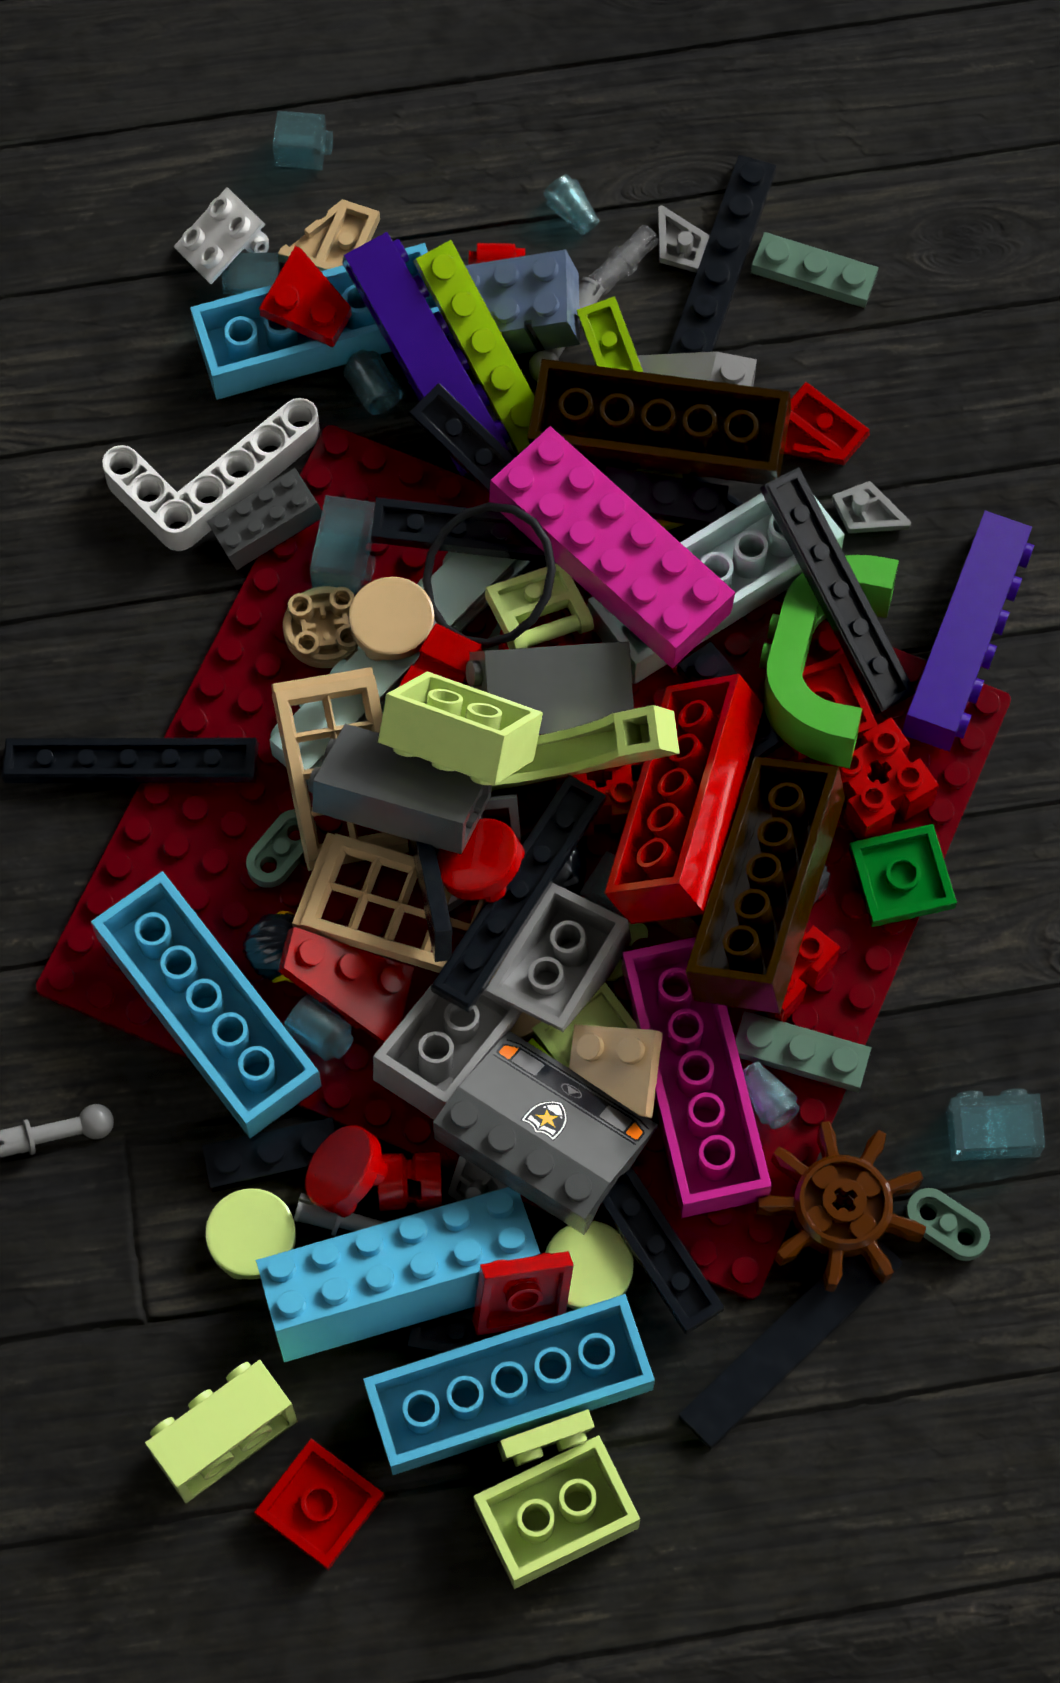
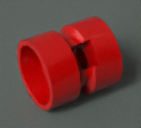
M440 1151L415 1152L412 1159H407L403 1153H382V1160L388 1165V1173L383 1182L378 1185L380 1212L405 1211L408 1204H414L417 1210H430L443 1206ZM408 1179H413L417 1182L408 1184Z

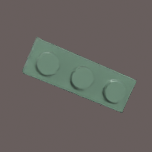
M764 232L752 263L751 273L865 308L879 267Z
M747 1011L743 1013L735 1040L740 1059L859 1093L872 1048Z

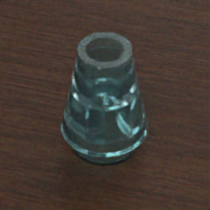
M565 174L552 182L544 191L543 195L548 200L546 205L581 235L587 234L599 223L600 220L595 215L596 213L577 179L572 180L568 174Z
M755 1062L743 1070L750 1100L761 1123H768L771 1129H777L789 1123L798 1114L800 1107L796 1103L797 1096L770 1071L764 1068L760 1062Z

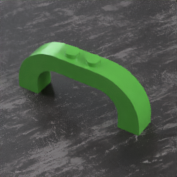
M872 555L845 556L875 615L887 618L899 560ZM802 572L787 590L780 615L772 614L768 630V638L773 639L772 644L764 643L759 668L766 669L763 690L764 711L771 727L790 747L814 760L850 769L858 737L862 708L825 700L811 691L803 680L802 675L814 631L826 619V616Z

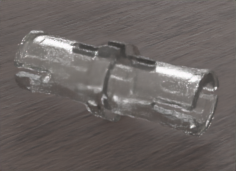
M641 225L620 247L615 246L609 252V258L588 276L598 282L595 289L600 285L605 289L602 296H606L626 274L632 275L637 270V264L642 258L659 244V239L654 238L656 234L651 228Z

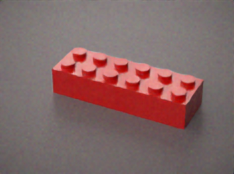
M740 674L666 687L661 707L674 711L680 754L644 761L604 892L631 924L703 915L705 912L764 707L763 703Z

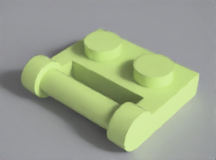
M557 563L555 564L556 572L551 598L540 617L565 608L569 609L571 615L526 630L515 640L507 642L509 649L529 648L576 631L579 634H583L594 629L592 615L572 577ZM547 567L486 587L485 598L504 634L510 633L530 617L543 594Z

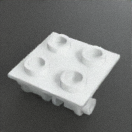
M226 187L210 203L208 209L183 233L181 239L174 245V248L212 284L243 249L252 255L265 254L269 249V239L261 231L266 224Z

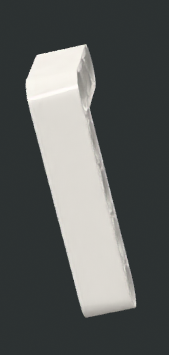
M296 398L290 400L178 492L134 449L124 445L114 446L105 453L102 460L107 485L111 492L166 547L175 551L186 550L211 531L207 523L208 520L266 486L317 443L320 437L318 412L314 403L308 399ZM298 421H306L309 423L304 427L293 426V424ZM267 446L278 447L274 452L262 451ZM121 468L131 469V471L126 474H115V472ZM237 471H245L248 473L244 477L235 478L231 476L233 473ZM147 495L159 496L154 501H142ZM208 496L217 498L212 503L200 502L201 499ZM174 522L186 523L180 529L169 528Z

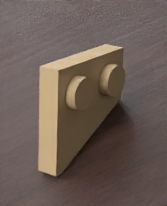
M342 199L328 210L324 218L315 220L305 228V235L290 247L287 244L281 247L278 252L279 262L286 263L294 247L297 246L306 253L320 271L342 266L345 254L371 241L380 221V212Z

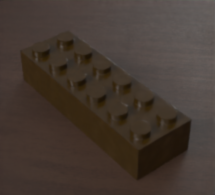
M542 359L527 439L529 444H531L551 426L591 462L765 485L780 477L791 414L790 391Z
M754 757L685 971L694 1001L780 1014L845 801L839 767Z

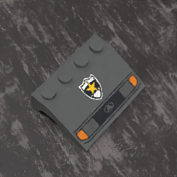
M508 1031L457 1087L433 1121L435 1140L583 1235L589 1229L600 1204L618 1178L630 1169L658 1128L657 1123L649 1118L639 1116L565 1065L511 1031Z

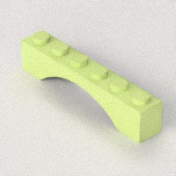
M651 705L613 713L602 719L574 728L539 735L534 761L496 785H492L491 792L567 777L568 774L573 776L680 754L674 711Z

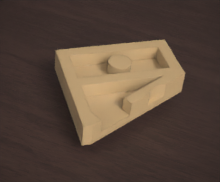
M574 1024L569 1069L639 1116L652 1118L663 1033L648 1029Z

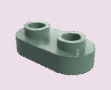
M295 809L282 813L248 853L246 865L249 877L260 887L273 888L281 885L304 859L301 839L294 841L288 837L291 832L299 831ZM266 863H274L277 866L271 873L261 870Z
M934 1188L920 1189L909 1199L905 1216L926 1226L923 1236L925 1239L958 1260L971 1261L983 1254L990 1240V1232L985 1221L978 1215ZM923 1208L932 1209L935 1213V1219L930 1221L923 1219L920 1215V1210ZM960 1233L970 1234L973 1238V1244L968 1246L962 1245L958 1241L957 1235Z

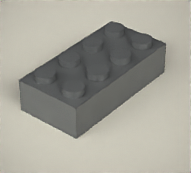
M293 468L208 520L207 523L235 569L238 570L322 519L325 515L296 468Z

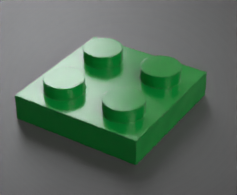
M934 824L850 842L848 849L871 928L955 909L957 901Z

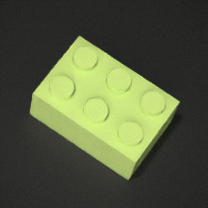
M427 671L386 694L378 743L392 747L393 751L398 755L419 757L430 761L432 766L439 770L457 771L471 776V780L475 783L496 785L534 761L543 712Z
M260 1359L253 1365H250L249 1362L239 1365L227 1375L226 1380L228 1383L214 1393L211 1389L202 1392L188 1404L190 1410L180 1418L174 1420L173 1417H169L151 1430L150 1435L152 1438L145 1443L153 1458L185 1503H188L298 1422L292 1403Z
M599 1435L474 1495V1506L514 1589L638 1529L640 1524V1517Z

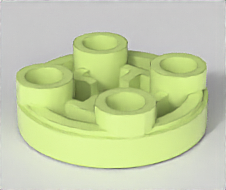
M242 1189L227 1195L213 1208L206 1225V1242L213 1260L229 1276L234 1279H259L261 1277L256 1260L294 1249L296 1227L291 1211L279 1197L261 1189Z
M592 1221L584 1235L569 1225L554 1235L545 1253L553 1254L569 1251L574 1264L567 1307L577 1310L626 1293L633 1276V1255L616 1229L605 1223Z

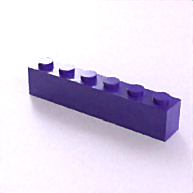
M385 232L345 254L342 264L419 402L440 383L508 451L509 448L506 443L510 441V437L504 425L499 419L493 421L486 407L490 405L485 391L479 383L473 386L466 373L470 369L468 361L459 347L453 350L445 336L450 333L447 323L439 311L435 313L431 311L425 300L430 297L429 292L419 275L412 277L405 264L409 261V257L400 240L392 241L388 232ZM451 457L460 475L463 477L468 476L469 474Z
M984 511L909 708L902 730L904 736L949 752L955 737L964 738L972 716L964 711L968 702L977 703L985 681L977 678L981 667L988 670L997 649L996 645L990 644L994 633L1002 636L1010 614L1009 611L1003 610L1005 601H1015L1022 578L1015 576L1018 566L1027 568L1035 546L1027 543L1032 526Z

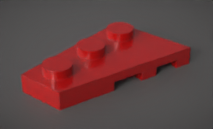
M297 927L288 930L278 972L320 1003L326 1002L345 1016L344 1020L355 1029L361 1028L377 1040L376 1044L380 1047L402 1021L414 967Z

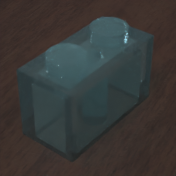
M325 496L310 567L312 588L321 586L346 587L353 594H357L363 588L364 581L372 580L375 556H370L375 502Z
M1008 1089L1002 1091L999 1096H983L981 1091H965L957 1094V1098H951L946 1114L951 1161L1039 1157L1045 1147L1040 1094H1027L1025 1089Z

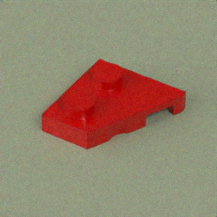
M297 246L294 247L259 307L261 317L330 347L335 346L352 316L351 306L306 253Z
M805 382L791 398V414L784 454L845 465L868 438L870 429L809 383Z

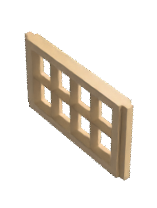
M372 667L271 685L272 698L308 871L313 870L323 843H318L313 817L323 814L313 812V807H311L306 780L310 778L314 768L304 770L299 743L329 737L330 739H337L344 725L336 726L331 699L362 694L367 721L351 723L349 725L380 733L383 714ZM322 701L328 728L296 733L291 706ZM347 822L350 838L400 853L409 852L408 839L385 832L358 837L356 824ZM345 855L342 865L366 860Z
M327 832L293 919L292 926L355 948L440 973L447 962L434 961L428 930L421 949L394 941L404 912L426 918L424 909L407 905L417 880L414 857L337 833L334 835ZM345 855L372 862L362 890L335 883ZM382 865L408 873L398 901L371 894ZM444 887V892L448 905L451 894ZM332 890L358 898L348 927L321 919ZM479 899L471 924L486 901L484 899ZM368 901L395 909L384 938L357 930ZM450 917L452 927L467 931L471 925L470 923Z

